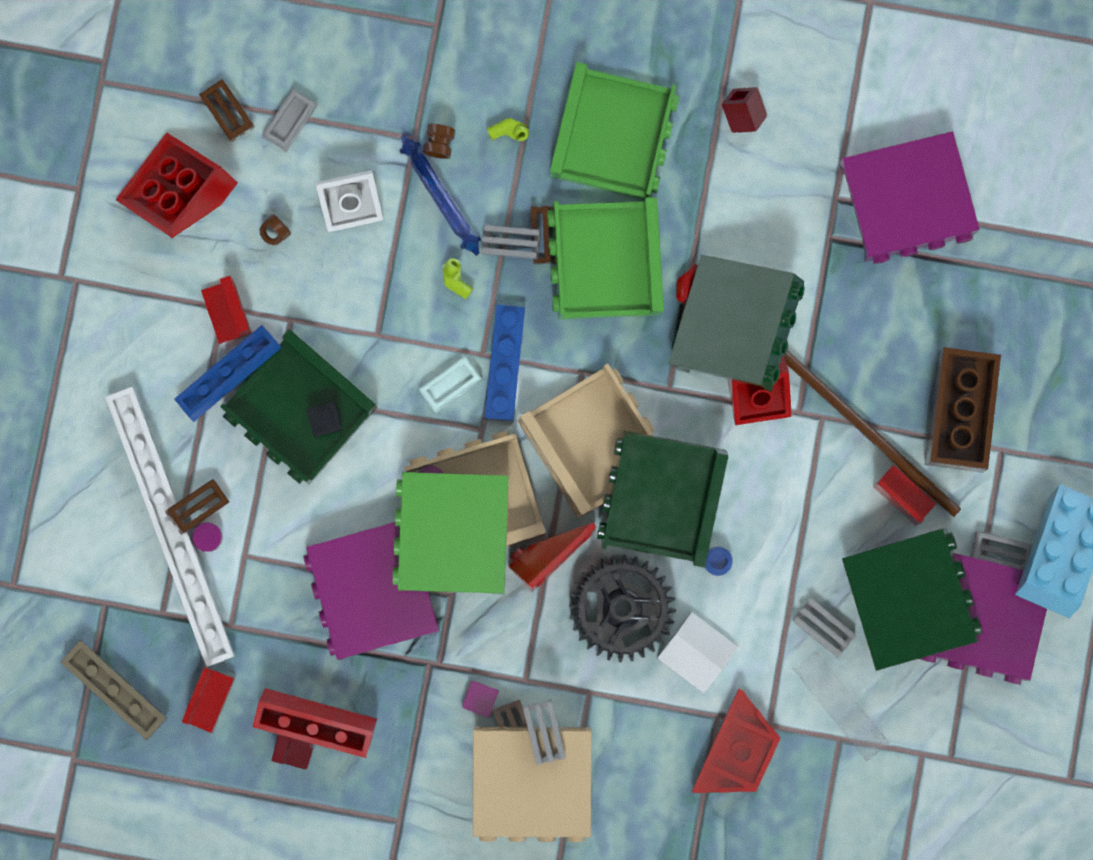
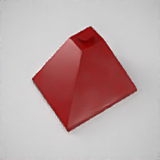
M166 132L115 200L173 238L220 207L238 182L221 166Z
M592 522L530 545L525 550L520 547L509 557L512 563L508 568L533 593L595 533L597 526Z

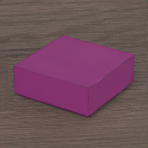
M472 680L462 708L489 718L499 690Z

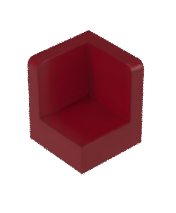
M758 87L732 89L721 104L733 133L757 132L767 117Z
M278 735L271 761L304 770L308 769L315 744Z

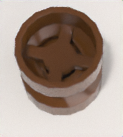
M428 124L427 135L429 136V141L424 144L423 154L439 159H450L452 149L449 144L454 140L456 130L446 125Z

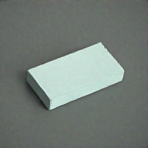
M464 356L418 390L433 411L437 413L479 383L482 378L466 356Z

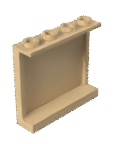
M609 364L604 365L600 371L532 412L528 411L521 415L517 421L578 519L604 503L605 494H611L613 483H608L611 466H617L619 455H614L617 437L622 438L624 430L654 436L652 434L654 428L647 417L642 418L636 409L639 407L637 400L632 393H626L621 385L623 379L620 373L615 368L611 369Z
M509 431L500 432L492 435V441L482 443L481 439L464 444L465 449L454 452L453 448L444 449L437 452L438 457L426 460V456L410 460V465L404 467L406 472L417 473L424 466L434 465L441 469L443 474L508 476L506 547L546 535L516 433L510 435Z
M474 727L473 837H479V841L483 842L497 841V837H508V840L512 842L526 841V837H538L540 842H553L555 837H567L569 842H583L585 837H591V727H558L566 758L557 759L549 763L545 762L540 765L536 764L528 727ZM534 727L541 756H545L546 750L540 727ZM546 727L552 753H558L552 727Z

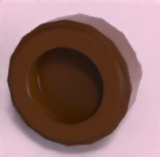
M275 214L269 215L259 228L261 238L269 245H278L291 235V231ZM269 227L278 235L276 238H271L267 234L266 230Z

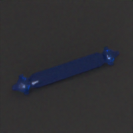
M402 135L400 153L410 156V164L455 235L462 239L460 248L471 251L476 256L479 255L478 246L481 238L470 233V226L426 157L418 152L420 142Z

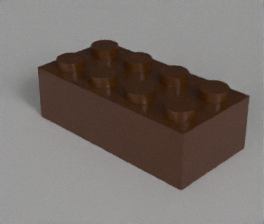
M943 347L938 352L925 465L981 473L988 470L1001 362L1000 354Z

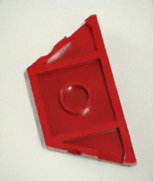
M738 689L691 790L694 793L757 792L781 738L749 700L743 690Z

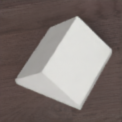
M372 170L315 182L328 232L384 220Z
M691 612L657 659L704 693L723 671L738 646Z

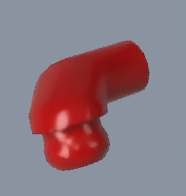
M697 264L689 268L676 281L675 297L683 306H686L698 267Z

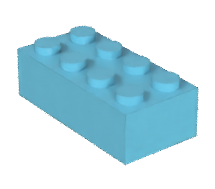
M1060 484L1048 498L1015 595L1070 618L1081 607L1093 572V498Z

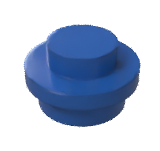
M723 547L711 548L708 551L705 569L715 576L726 574L733 564L730 552Z

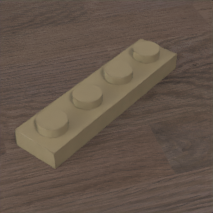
M80 640L60 662L144 739L149 740L167 720V717L83 641Z

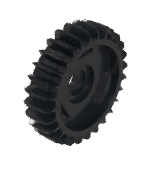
M613 555L609 565L602 558L600 559V569L591 564L590 569L593 574L590 576L583 572L581 575L585 583L575 582V586L580 589V593L576 592L570 595L578 599L577 603L569 604V608L577 610V614L570 616V620L579 621V624L573 628V631L582 629L583 634L579 637V641L588 638L590 642L587 645V649L589 650L594 645L597 646L596 656H599L604 650L607 652V660L609 661L613 654H617L618 661L622 662L624 654H628L630 661H634L635 652H638L641 658L645 657V648L655 652L652 643L655 641L662 645L664 642L660 634L670 635V631L665 628V624H674L675 622L668 618V614L676 612V609L668 607V603L675 601V597L666 596V593L672 589V586L663 587L662 583L665 581L666 576L657 579L655 575L658 568L656 567L648 571L649 561H645L642 566H639L637 556H635L632 563H627V556L623 555L621 563H617ZM628 571L653 586L649 595L624 579ZM587 592L597 593L596 622L586 621ZM619 600L628 601L631 605L630 614L625 617L618 616L614 611L615 603ZM648 625L652 634L627 647L625 646L622 637Z

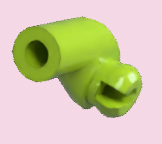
M506 118L486 128L492 141L504 135L517 141H525L529 137L527 125L513 118Z
M450 258L442 267L444 285L455 294L467 300L474 288L461 280L460 262L455 258Z

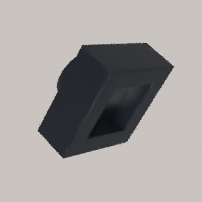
M335 402L306 410L314 438L343 431Z

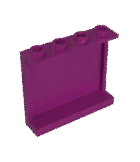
M953 131L845 157L839 163L841 174H845L863 241L866 253L864 257L865 262L873 260V264L889 261L890 256L901 254V257L912 256L918 253L917 249L928 247L929 251L945 247V242L956 240L957 244L973 240V235L980 230Z
M395 522L306 547L308 554L303 555L305 566L308 572L313 571L315 582L311 583L315 600H321L323 610L319 611V617L323 628L328 627L331 638L326 639L329 653L331 656L336 655L337 660L440 632L429 591H398V585H393V567H399V555H394V539L400 538V526H395Z
M954 553L956 561L961 560L966 577L962 578L965 590H971L975 603L974 606H971L974 618L979 617L983 634L979 635L981 639L979 642L923 657L920 660L936 663L937 659L948 661L947 667L963 671L965 666L976 668L975 674L990 678L993 677V673L1004 675V681L1021 685L1022 680L1031 681L1047 609L1015 595L1024 570Z

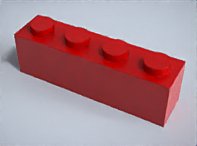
M265 688L259 699L252 727L366 758L377 719Z

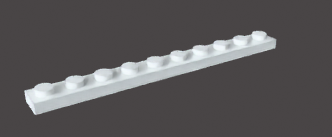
M130 387L105 397L206 667L235 657L190 535L188 531L181 535L178 527L174 526L171 522V517L165 513L177 501L135 389ZM180 509L175 511L178 516L181 515Z

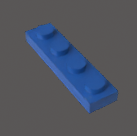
M498 304L496 306L485 419L514 421L525 307Z
M261 325L174 400L187 416L195 422L282 347L265 327Z

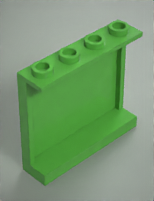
M576 62L551 164L550 177L641 199L650 198L651 192L657 194L661 177L655 176L657 166L664 165L667 149H662L664 138L670 139L674 123L668 121L670 111L676 112L680 95L675 94L676 85L672 84V88L662 87L587 69V64Z
M657 197L645 198L643 202L559 205V201H554L552 210H547L548 227H553V238H549V254L554 255L555 266L550 268L551 284H556L557 295H552L553 312H558V320L660 316L664 312Z
M402 472V479H397L396 497H401V508H396L395 526H400V538L394 539V555H399V567H393V585H398V591L505 595L508 476Z

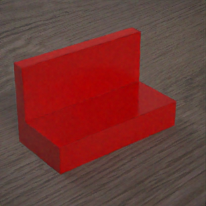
M231 275L221 278V284L201 290L219 344L252 333Z
M895 465L873 486L915 526L921 524L924 521V517L936 505L929 496Z
M204 667L181 722L213 733L235 678Z

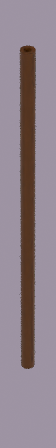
M787 350L784 355L787 366L951 516L955 517L960 512L961 508Z

